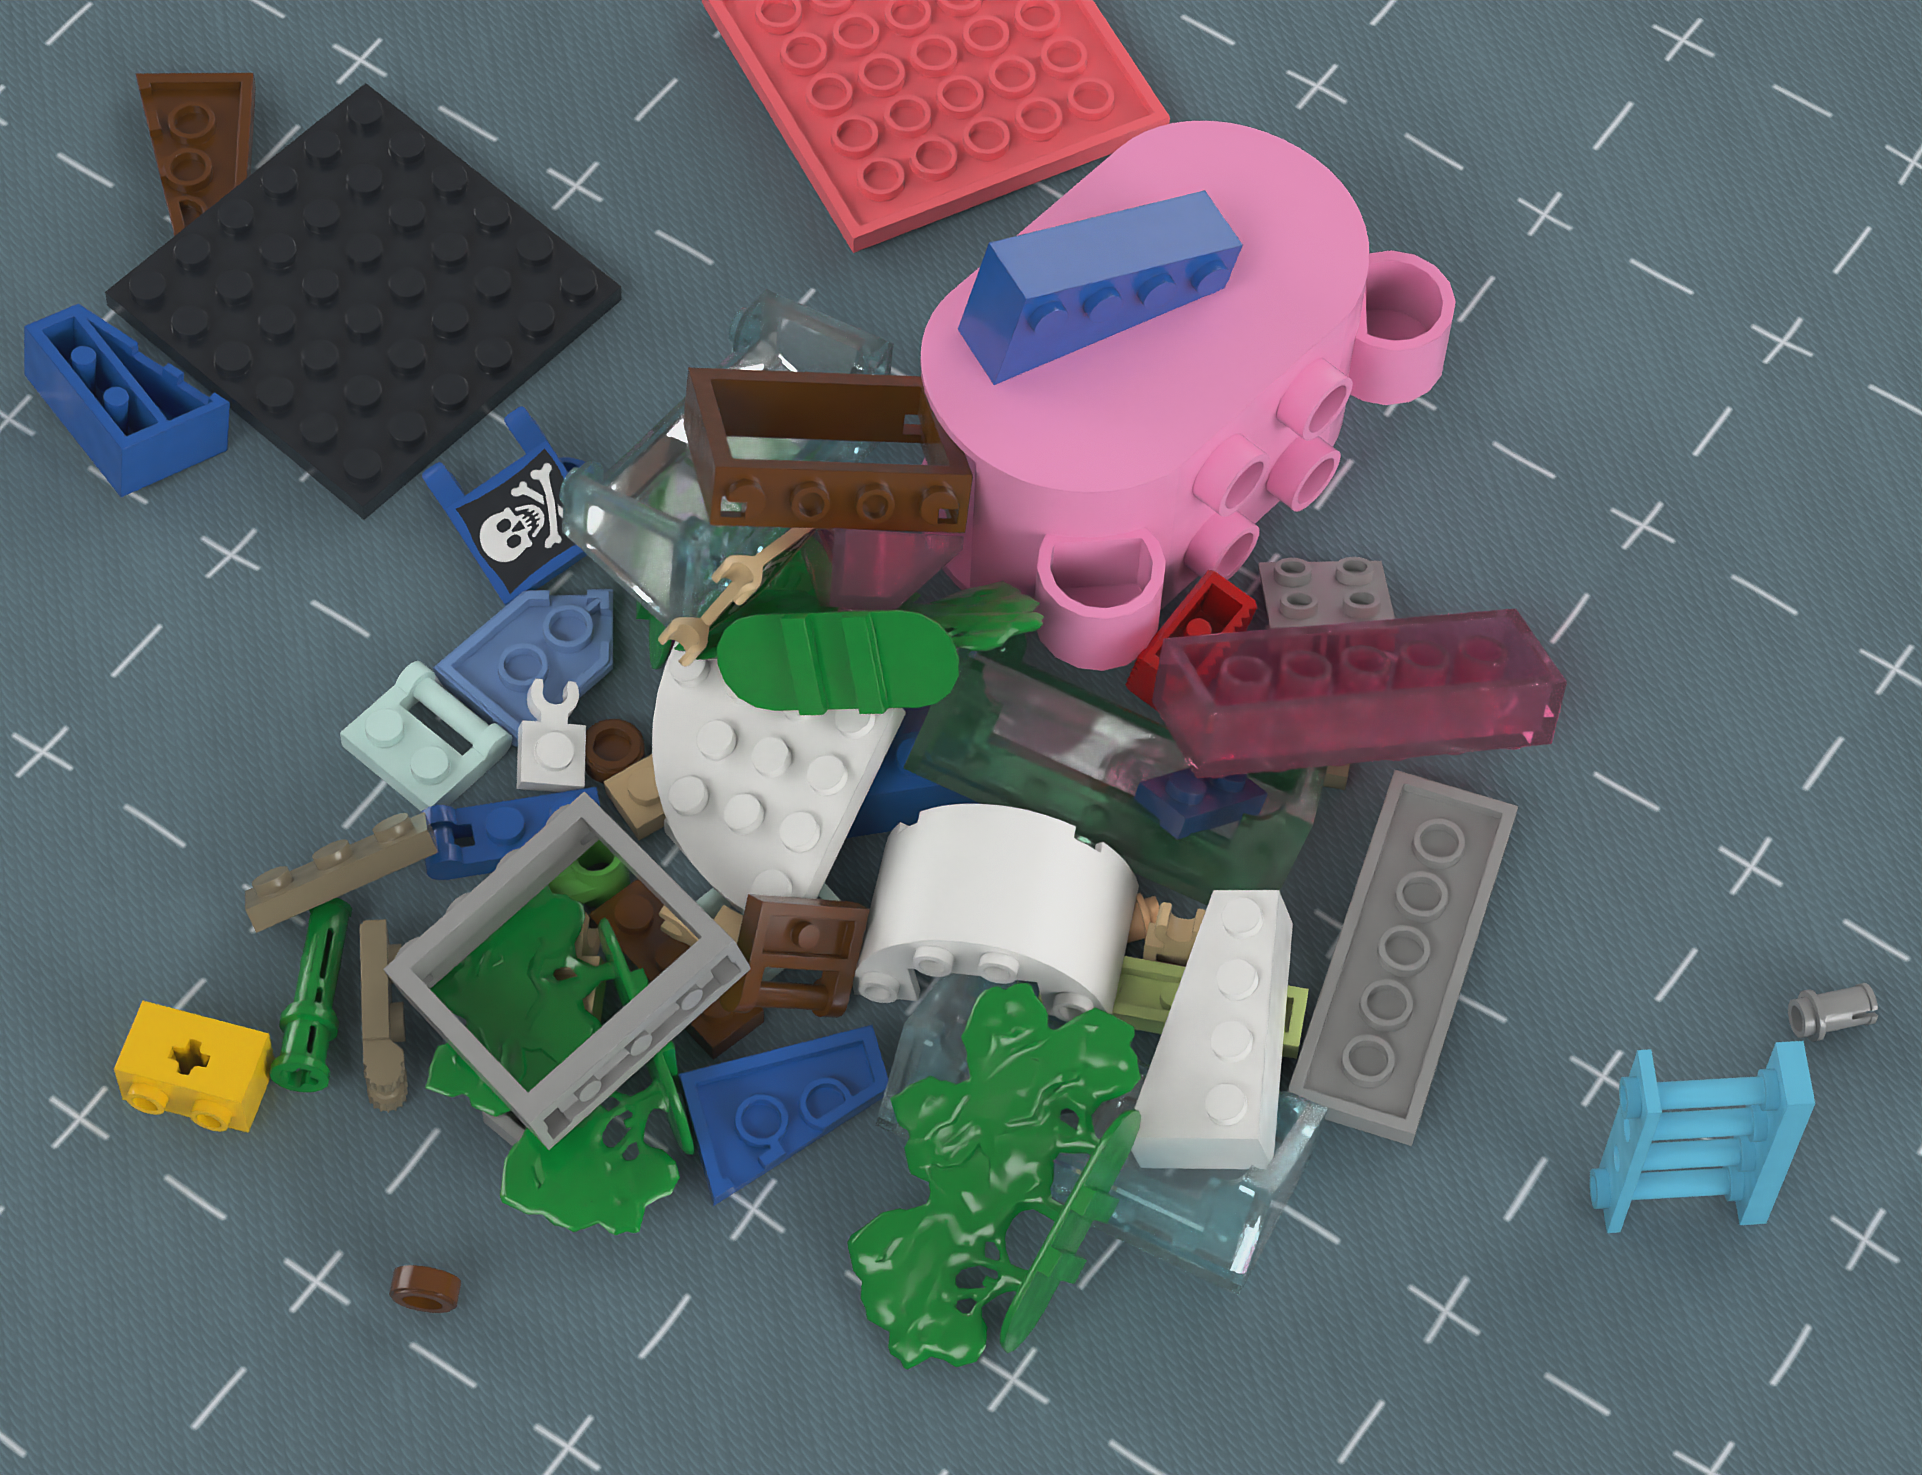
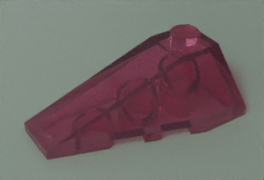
M830 528L816 530L800 548L820 607L838 608V612L896 610L963 550L964 537Z

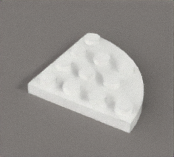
M675 641L666 662L656 698L652 730V757L655 781L662 808L676 840L699 873L742 914H744L748 894L817 899L906 712L903 708H888L884 714H859V709L827 710L824 715H799L798 710L773 711L756 708L738 698L724 682L717 659H695L689 666H682L678 660L685 652L674 649L679 644V642Z

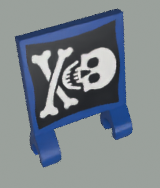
M523 406L509 413L504 418V422L526 455L467 495H465L454 475L441 462L434 464L422 473L425 483L447 513L505 606L523 591L537 590L612 539L535 419L530 416Z

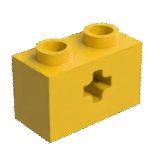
M142 1000L114 1067V1072L122 1100H126L139 1111L153 1115H159L164 1113V1111L190 1117L197 1125L208 1130L221 1132L232 1128L249 1133L271 1078L269 1074L275 1057L269 1033Z

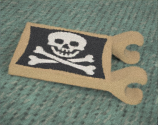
M791 528L755 556L731 555L727 557L712 574L711 578L715 583H718L721 578L730 579L732 582L701 618L677 617L672 620L660 634L658 641L662 645L670 639L679 642L686 652L678 662L682 666H689L706 648L709 632L760 595L817 529Z

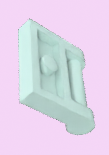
M415 661L401 672L396 684L340 732L342 746L422 811L431 806H449L507 753L512 744L513 737L496 723L488 725L435 682L436 675L421 661ZM420 701L473 745L472 748L462 756L408 712V710Z

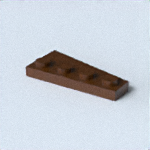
M135 73L174 236L251 175L256 96L254 73Z

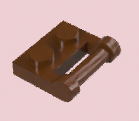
M748 894L737 946L751 969L719 997L721 1007L727 1012L748 1013L754 1007L812 1010L818 1017L838 1018L842 1016L848 1006L870 909L856 902ZM765 967L823 971L822 977L813 984L762 981Z

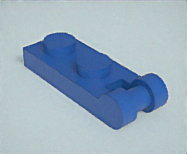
M597 787L457 809L447 805H435L422 810L420 813L425 812L435 833L438 853L425 858L427 875L435 880H450L494 872L500 860L507 853L521 848L546 826L548 819L556 810L571 804L584 791L600 806ZM473 836L475 845L460 847L455 844L454 839Z

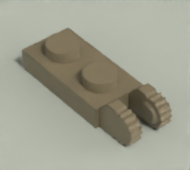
M386 919L365 920L363 924H360L364 1077L367 1084L369 1103L373 1104L374 1109L378 1108L380 1112L384 1110L389 1113L391 1110L397 1111L398 1107H403L402 1103L407 1101L406 1095H408V1077L405 1068L404 1050L394 1043L406 1041L404 1003L392 1002V984L394 983L383 970L395 959L402 944H390Z

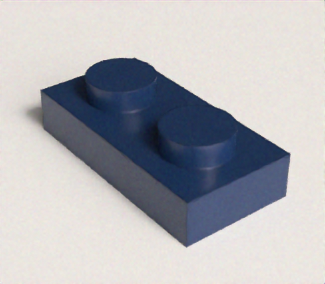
M1220 758L1141 781L1132 804L1178 840L1259 815L1268 793L1250 780L1242 767L1224 758Z

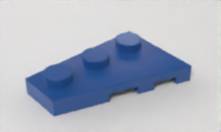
M873 1025L679 1074V1085L713 1206L881 1100L890 1092V1082Z

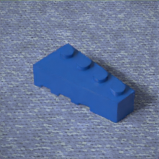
M1205 190L989 242L958 331L993 385H996L1224 289L1230 279L1243 244Z

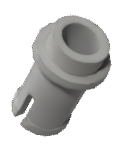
M1867 983L1816 994L1815 991L1809 989L1801 991L1798 998L1790 1000L1788 1017L1791 1028L1798 1038L1807 1037L1812 1042L1823 1040L1826 1032L1863 1024H1875L1878 1015L1875 1012L1866 1013V1011L1878 1010V1004L1872 988Z

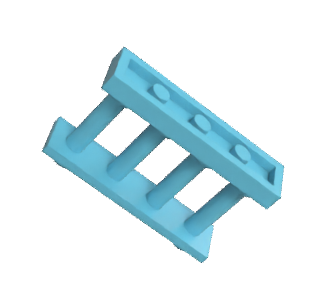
M1804 1041L1776 1043L1766 1069L1759 1070L1757 1077L1657 1082L1652 1050H1637L1629 1077H1621L1620 1105L1600 1166L1590 1171V1196L1593 1208L1603 1209L1607 1233L1621 1232L1631 1200L1724 1195L1727 1202H1736L1740 1226L1766 1224L1815 1106ZM1746 1105L1745 1108L1662 1113V1110ZM1734 1136L1733 1139L1651 1143L1652 1141ZM1722 1167V1168H1717V1169H1699V1170H1681V1171H1663V1172H1645V1173H1641V1171H1650V1170H1668V1169Z

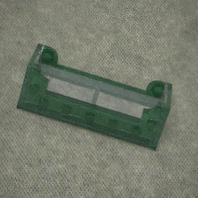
M1026 633L1014 635L1008 638L1002 646L988 651H970L957 647L959 676L950 694L937 704L931 705L903 769L981 804L1029 810L1076 826L1075 839L1095 849L1096 844L1104 842L1125 860L1134 873L1207 906L1213 890H1281L1314 824L1329 758L1301 745L1283 742L1265 749L1259 756L1255 766L1023 662L1022 658L1027 648ZM1220 758H1224L1242 767L1246 771L1248 778L1268 793L1259 815L1254 816L1243 813L1239 821L1210 830L1189 833L1187 837L1178 840L1159 826L1161 820L1134 798L1141 781Z

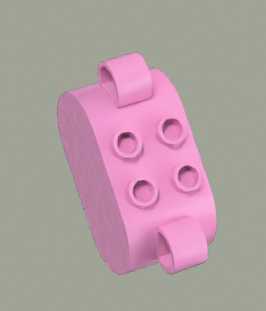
M1218 121L1177 122L1145 131L1118 148L1018 234L1031 233L1205 190L1243 244L1230 279L1224 289L996 385H993L958 331L980 267L939 303L926 325L922 339L920 359L924 391L938 422L949 437L965 453L973 479L966 532H922L925 542L942 570L961 590L1004 581L1021 590V594L1029 595L1035 601L1040 602L1033 611L1045 616L1042 619L1043 625L1037 629L1040 641L1056 658L1077 668L1104 671L1126 666L1134 661L1147 648L1152 638L1158 632L1160 610L1198 576L1202 578L1207 570H1213L1228 580L1240 569L1254 549L1259 537V527L1255 523L1279 501L1296 512L1309 506L1323 492L1338 468L1341 455L1333 446L1339 436L1346 402L1350 395L1365 402L1382 405L1411 402L1429 392L1442 375L1456 303L1450 282L1435 265L1414 254L1392 250L1369 253L1368 235L1361 212L1342 182L1316 158L1301 148L1267 132L1248 126ZM924 458L922 465H928L926 458ZM939 509L938 518H947L944 509Z

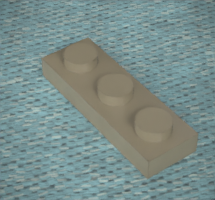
M425 812L411 818L408 813L393 815L374 826L372 829L373 835L349 844L346 839L332 842L317 850L312 855L314 860L291 871H289L287 866L276 867L255 878L252 882L253 888L245 891V910L256 933L438 853L435 833Z

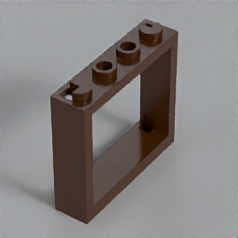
M688 367L683 427L709 525L944 533L966 532L973 474L965 453L949 437L933 413L924 391L921 376ZM905 415H918L920 424H904ZM727 437L920 443L928 465L732 458ZM722 496H726L727 502L742 503L741 512L722 511ZM939 509L945 510L947 518H938Z

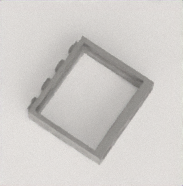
M584 791L571 804L556 810L548 819L546 826L521 848L507 853L498 863L496 870L471 892L456 898L448 907L445 915L420 937L405 943L398 951L395 959L383 970L409 1003L539 1141L550 1150L746 974L751 967L735 941ZM600 840L699 940L533 1089L527 1092L430 989L587 849Z

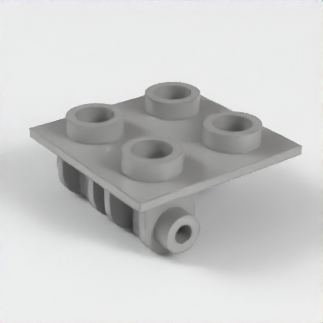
M1347 557L1339 561L1307 562L1299 558H1284L1277 562L1258 563L1269 625L1265 626L1266 650H1277L1278 656L1310 655L1311 632H1314L1315 654L1320 656L1324 653L1325 632H1332L1334 655H1342L1344 631H1347V654L1379 655L1380 648H1392V631H1396L1397 625L1382 561H1369L1360 557Z

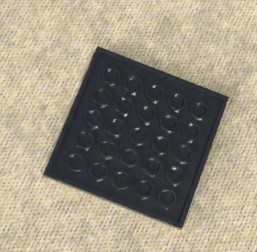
M365 83L105 292L109 308L212 394L215 392L230 402V409L365 520L621 301V286Z

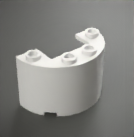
M955 804L920 811L916 824L908 826L900 822L888 836L853 981L854 995H862L871 1001L879 1003H890L896 999L918 1001L920 987L914 970L916 969L923 974L934 977H943L950 973L982 976L988 981L1001 984L1012 983L1015 980L1037 982L1041 999L1048 1015L1056 1016L1066 1022L1095 1007L1112 1015L1139 888L1136 876L1125 860L1104 842L1098 843L1095 849L1074 838L1076 826L1044 814L991 804Z

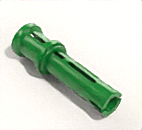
M334 898L309 909L310 918L300 961L294 1001L281 1012L279 1027L284 1033L280 1056L272 1061L269 1075L273 1082L291 1091L316 1092L326 1088L329 1083L331 1071L325 1064L329 1042L337 1037L340 1024L332 1007L342 963L341 959L348 921L352 914L351 905L340 898Z

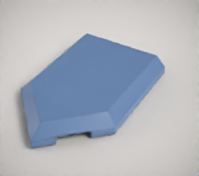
M588 589L587 595H550V590L523 591L435 665L433 671L443 687L488 725L493 723L500 725L512 735V745L518 747V728L522 720L537 721L527 705V694L535 678L543 679V696L545 700L557 705L563 703V689L568 681L576 682L580 698L613 670V589Z

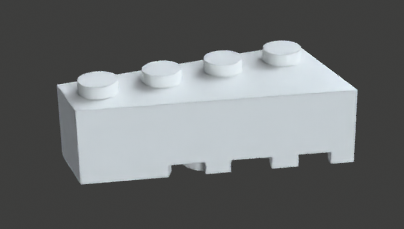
M1213 890L1135 1109L1139 1110L1141 1114V1122L1131 1151L1140 1168L1273 1170L1293 928L1292 920L1279 890Z

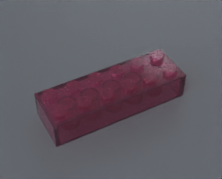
M1514 608L1164 638L1152 702L1195 777L1222 778L1235 774L1266 771L1283 772L1288 769L1344 766L1349 763L1381 760L1400 761L1412 757L1443 754L1460 755L1465 752L1495 749L1515 750L1526 746L1552 744L1567 681L1520 613Z

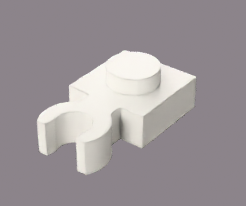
M535 678L527 694V705L537 721L522 720L518 728L516 789L550 792L583 789L585 786L586 725L568 724V717L579 700L578 686L576 682L568 681L563 689V703L555 705L547 702L543 696V679Z

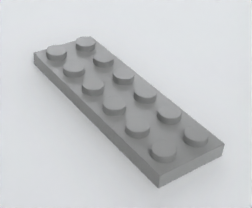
M1394 770L1286 1094L1284 1107L1412 1146L1511 834L1518 806Z

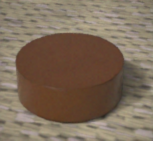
M606 719L595 723L586 731L585 771L597 782L604 784L605 780L645 758L643 736L633 724L627 721Z
M417 1265L399 1266L394 1269L389 1295L394 1302L409 1309L429 1313H446L457 1307L461 1280L449 1272L436 1268Z

